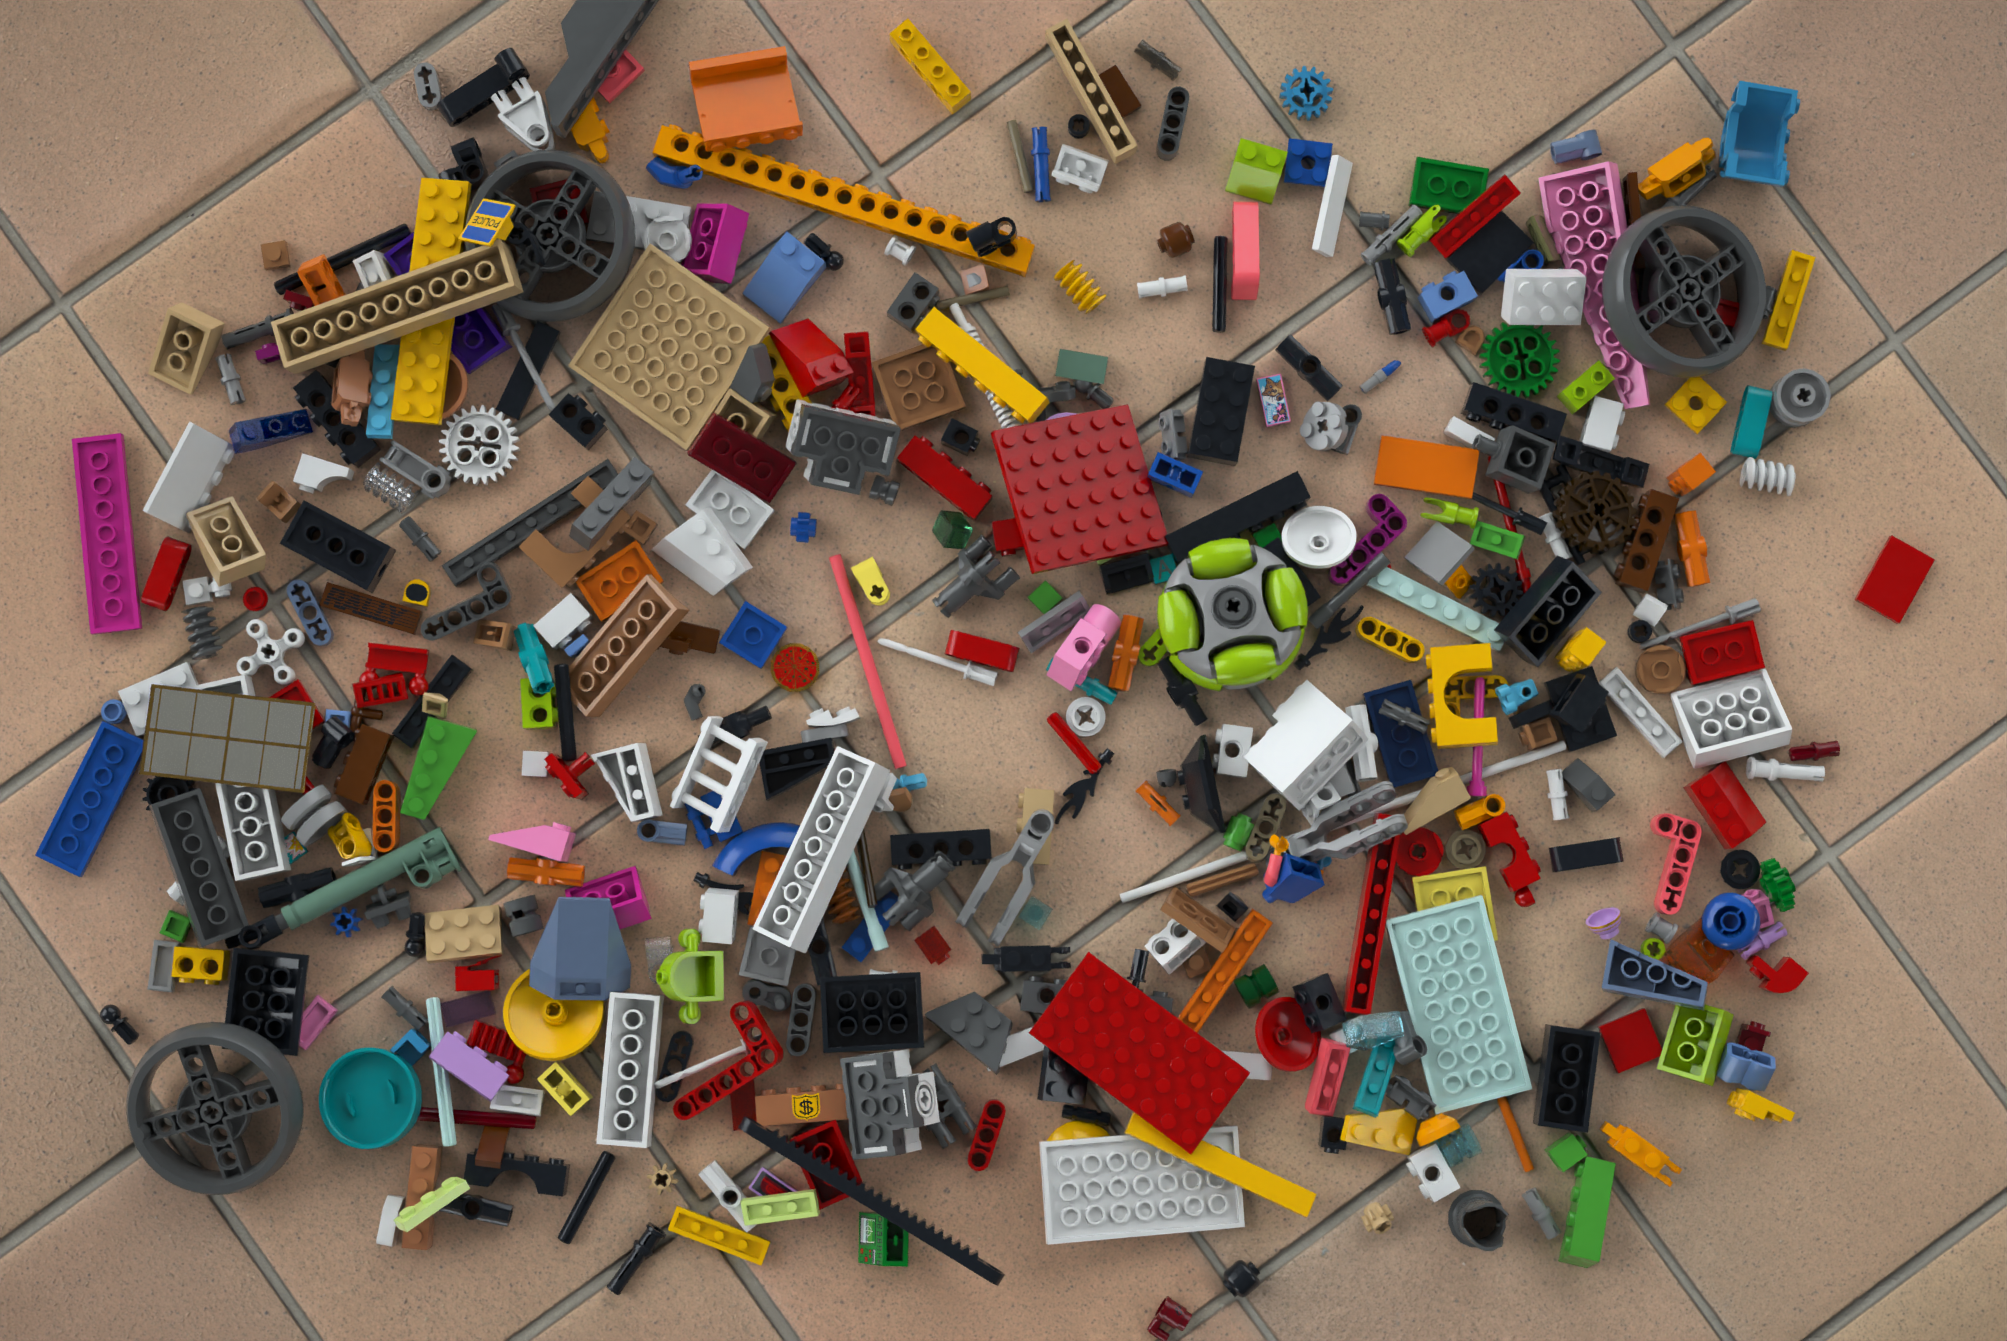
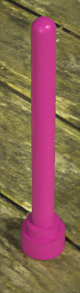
M1482 677L1475 679L1474 718H1484L1485 680ZM1483 746L1473 747L1472 781H1469V786H1467L1470 796H1487V786H1484V781H1482Z

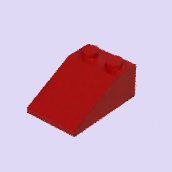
M809 318L769 332L802 398L840 385L854 373L843 351Z

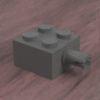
M1513 425L1501 429L1496 442L1479 434L1475 437L1472 444V449L1491 456L1486 476L1526 493L1542 488L1555 447V443Z

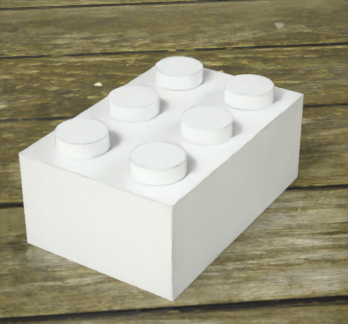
M1506 269L1501 317L1509 325H1581L1587 277L1578 269Z

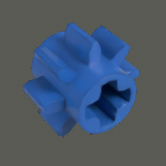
M798 512V518H791L790 536H796L797 542L809 543V537H816L817 519H810V513Z
M343 906L341 908L342 913H332L336 918L335 922H332L330 926H336L338 929L336 935H341L345 931L346 937H351V931H361L358 927V922L362 921L363 918H357L355 915L357 909H352L348 913L347 907ZM346 918L351 919V923L342 925L343 920Z

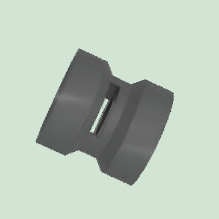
M876 475L869 498L874 500L881 498L885 504L893 506L900 483L896 481L885 482L884 477Z

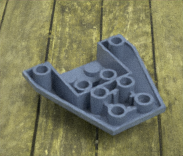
M558 897L530 961L529 986L554 1000L605 1001L609 999L610 992H623L629 989L631 962L610 898Z

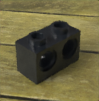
M568 393L549 413V416L589 451L608 430L604 425L606 420L596 411L590 413L585 408L588 404L579 395L573 397ZM568 407H576L577 413L574 417H565V411ZM587 423L595 424V430L591 434L583 432V427Z

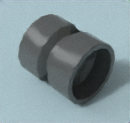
M535 895L503 903L506 916L512 920L509 923L512 937L544 929L541 915L536 914L538 904Z

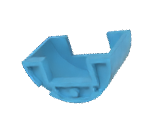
M1745 81L1738 82L1731 97V101H1734V103L1727 110L1721 136L1719 167L1724 168V171H1720L1721 177L1777 187L1787 185L1790 171L1787 170V153H1784V146L1788 143L1790 137V129H1787L1788 120L1798 113L1800 107V99H1797L1798 90Z

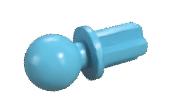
M924 773L911 776L904 774L900 776V780L897 778L893 789L907 787L910 792L911 790L925 788L927 786V778Z

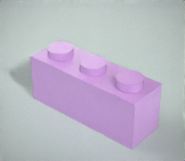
M447 1031L430 1054L429 1059L491 1102L509 1078V1075L506 1073L508 1069L498 1061L491 1063L485 1058L487 1054L477 1046L473 1049L465 1044L467 1039L459 1033L454 1032L451 1034Z

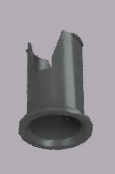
M1469 1190L1460 1194L1452 1202L1448 1211V1225L1452 1234L1460 1243L1469 1247H1477L1484 1251H1494L1503 1246L1504 1237L1502 1235L1506 1228V1220L1509 1214L1492 1194L1483 1190ZM1483 1207H1493L1496 1213L1494 1230L1488 1236L1481 1239L1471 1237L1466 1228L1463 1227V1218L1466 1211L1471 1212Z

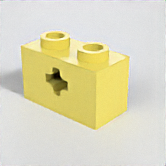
M560 1060L552 1064L537 1078L570 1116L576 1114L593 1098Z

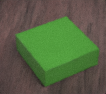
M1045 580L1028 596V599L1045 614L1061 601L1062 597Z
M169 910L159 933L184 943L191 928L189 917Z

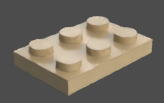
M499 904L424 913L426 958L429 964L503 955L501 907Z

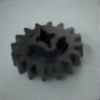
M1497 563L1494 569L1491 564H1487L1485 566L1486 571L1482 568L1477 570L1479 577L1473 575L1470 578L1475 583L1468 586V589L1473 590L1474 593L1469 596V599L1476 600L1473 605L1474 608L1482 607L1481 614L1490 611V617H1494L1496 611H1498L1501 617L1505 615V609L1510 611L1513 608L1511 604H1516L1519 601L1516 596L1522 595L1523 591L1517 590V586L1521 585L1522 581H1515L1514 578L1518 574L1517 572L1510 574L1509 566L1502 570L1500 563ZM1498 575H1501L1504 578H1506L1508 582H1504L1503 580L1499 579ZM1486 577V585L1480 590V584ZM1499 587L1500 592L1497 594L1491 593L1490 589ZM1508 591H1511L1510 598L1505 603V595ZM1483 598L1490 600L1493 606L1487 604Z

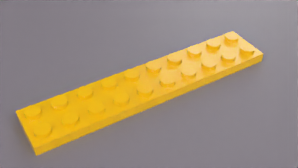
M421 178L409 272L463 253L464 241H460L458 238L465 228L472 185L469 181ZM455 317L401 336L391 420L431 425L442 424Z

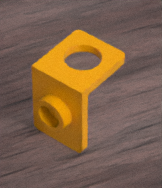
M1460 565L1444 584L1456 598L1460 599L1467 592L1468 586L1473 585L1474 582L1470 579L1471 576L1465 568Z

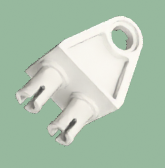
M525 77L519 79L524 87L523 89L517 80L512 84V87L521 98V101L515 105L512 104L505 90L498 91L503 101H500L496 93L492 95L491 99L500 111L498 116L507 131L532 152L542 150L538 149V147L544 146L547 142H549V145L545 150L555 149V140L547 106L539 92L532 90Z

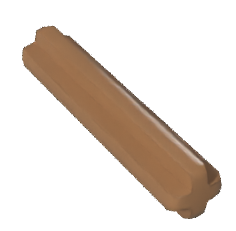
M1251 863L1186 885L1189 896L1193 897L1255 877L1259 872L1256 864Z

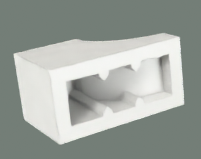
M302 453L293 482L300 485L299 490L313 494L314 490L322 492L323 487L332 481H352L354 471L348 467Z

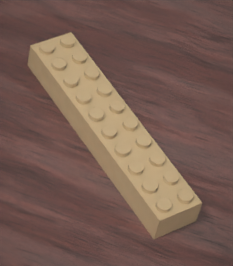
M499 239L491 247L483 245L272 321L271 325L284 368L294 374H298L518 295L524 291L511 248L503 240Z

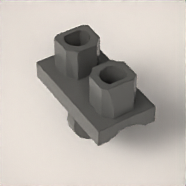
M383 884L377 886L378 894L371 896L373 903L366 905L367 911L364 913L366 919H371L377 929L390 924L387 913L395 910L399 920L410 918L412 913L410 905L411 894L409 890L397 894L395 888L386 890Z

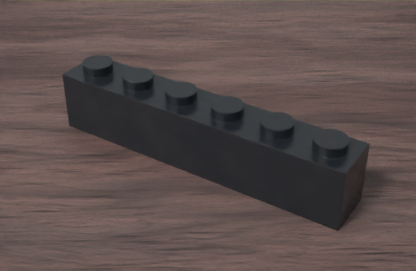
M1296 471L1166 535L1167 547L1173 555L1176 565H1178L1184 559L1189 558L1188 552L1194 548L1219 539H1240V534L1247 530L1251 534L1263 528L1262 523L1271 519L1272 523L1285 517L1284 512L1292 508L1296 512L1306 507V501L1311 496L1299 472Z

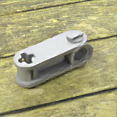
M394 440L390 442L392 446L386 455L379 459V461L421 487V492L431 499L439 498L449 491L450 480L452 479L449 476L451 474L440 465L436 468ZM434 477H440V485L432 488L431 480Z

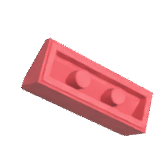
M1328 1038L1321 1039L1305 1102V1109L1310 1114L1333 1117L1351 1049L1350 1045Z

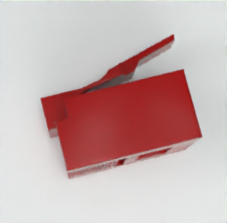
M502 955L478 961L470 966H455V991L500 989L499 969L471 970V967L487 964L490 960Z

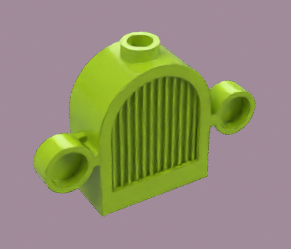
M684 929L680 932L678 941L685 948V951L674 952L664 959L660 969L657 971L656 981L668 998L674 1001L686 1002L679 1010L680 1020L685 1024H695L701 1018L698 1002L724 1001L723 951H698V945L701 941L700 933L696 929Z

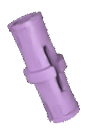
M1778 921L1763 932L1759 931L1756 938L1749 945L1737 949V951L1740 953L1748 948L1747 951L1740 955L1746 960L1761 949H1768L1771 943L1787 936V930L1784 928L1776 933L1777 930L1784 926Z

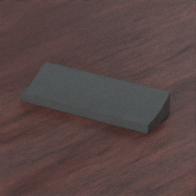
M201 788L149 805L198 946L204 947L239 934L241 929L249 924Z

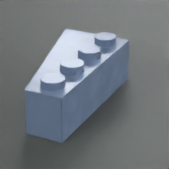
M1610 939L1602 983L1603 992L1704 1010L1708 982Z

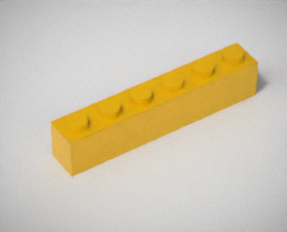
M935 307L932 308L915 329L919 335V342L927 348L930 346L934 347L938 351L936 355L945 363L949 361L957 366L955 370L964 378L970 376L975 380L974 386L984 394L986 391L990 392L994 396L992 400L1003 409L1005 406L1013 411L1011 415L1021 424L1024 421L1028 424L1033 423L1050 403L1044 394Z

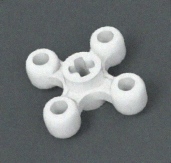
M259 619L251 620L246 626V631L250 637L257 641V652L250 657L240 658L236 665L237 671L241 675L252 676L260 666L267 664L273 668L274 679L278 684H291L295 679V672L285 664L283 658L288 649L299 648L304 644V633L297 628H291L285 632L281 639L272 640L267 633L268 627L264 621ZM259 625L260 630L255 633L254 628ZM296 634L297 640L292 642L291 638ZM267 650H275L274 656L266 654ZM249 662L250 668L245 670V664ZM286 671L287 678L283 680L282 673Z

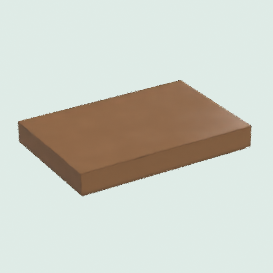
M1177 887L1171 889L1160 909L1222 953L1235 930V927Z

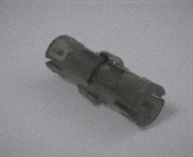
M1144 39L1134 51L1151 64V68L1154 70L1157 68L1172 81L1177 78L1178 73L1182 70L1181 67L1165 56L1166 53L1163 51L1159 52Z

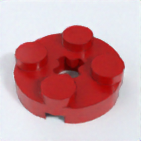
M1419 827L1407 835L1404 832L1400 833L1396 857L1397 866L1407 875L1425 876L1431 874L1438 868L1443 857L1444 848L1441 839L1436 833L1424 827ZM1416 844L1419 848L1424 847L1425 849L1420 859L1412 855L1413 846Z

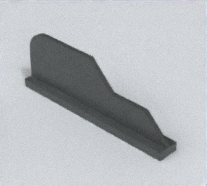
M659 0L575 1L561 22L569 58L545 91L551 117L550 123L558 136L565 139Z

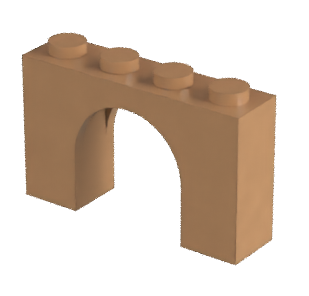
M587 476L571 494L587 508L603 490ZM622 509L611 522L605 534L589 551L585 549L577 553L563 552L550 543L537 529L529 535L519 548L561 588L565 585L570 588L579 578L576 573L582 567L587 570L597 560L594 555L600 549L605 552L613 544L614 541L611 537L616 532L622 534L630 526L628 520L631 516Z

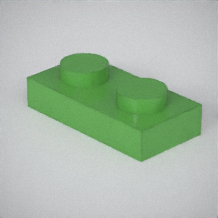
M1477 521L1470 544L1518 559L1525 536Z

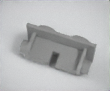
M1173 408L1161 412L1159 428L1162 432V453L1173 459L1176 458V460L1186 459V454H1188L1186 436L1178 437L1177 433L1185 432L1184 414H1181V410H1173Z

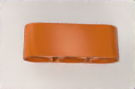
M388 780L379 781L373 791V846L379 852L385 853L397 849L400 844L401 791L397 783ZM386 785H390L393 791L389 798H384L382 795V789ZM385 810H390L392 813V819L388 823H384L381 818ZM386 834L392 840L388 848H384L381 845V839Z

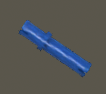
M1033 127V149L1031 150V155L1034 157L1035 202H1043V200L1049 202L1051 201L1048 166L1050 149L1047 146V127H1039V129Z

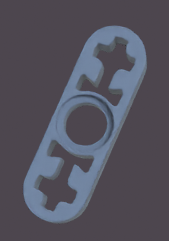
M303 580L290 582L287 587V595L310 640L318 646L329 645L333 641L334 632L321 606H319V602L310 585ZM297 585L302 588L305 587L302 594L306 600L311 598V601L303 603L300 596L294 595V592L297 591ZM309 606H314L317 610V615L312 620H307L304 617V610ZM318 623L322 631H327V634L324 635L325 640L316 639V636L319 634L318 630L314 626L310 628L309 625Z

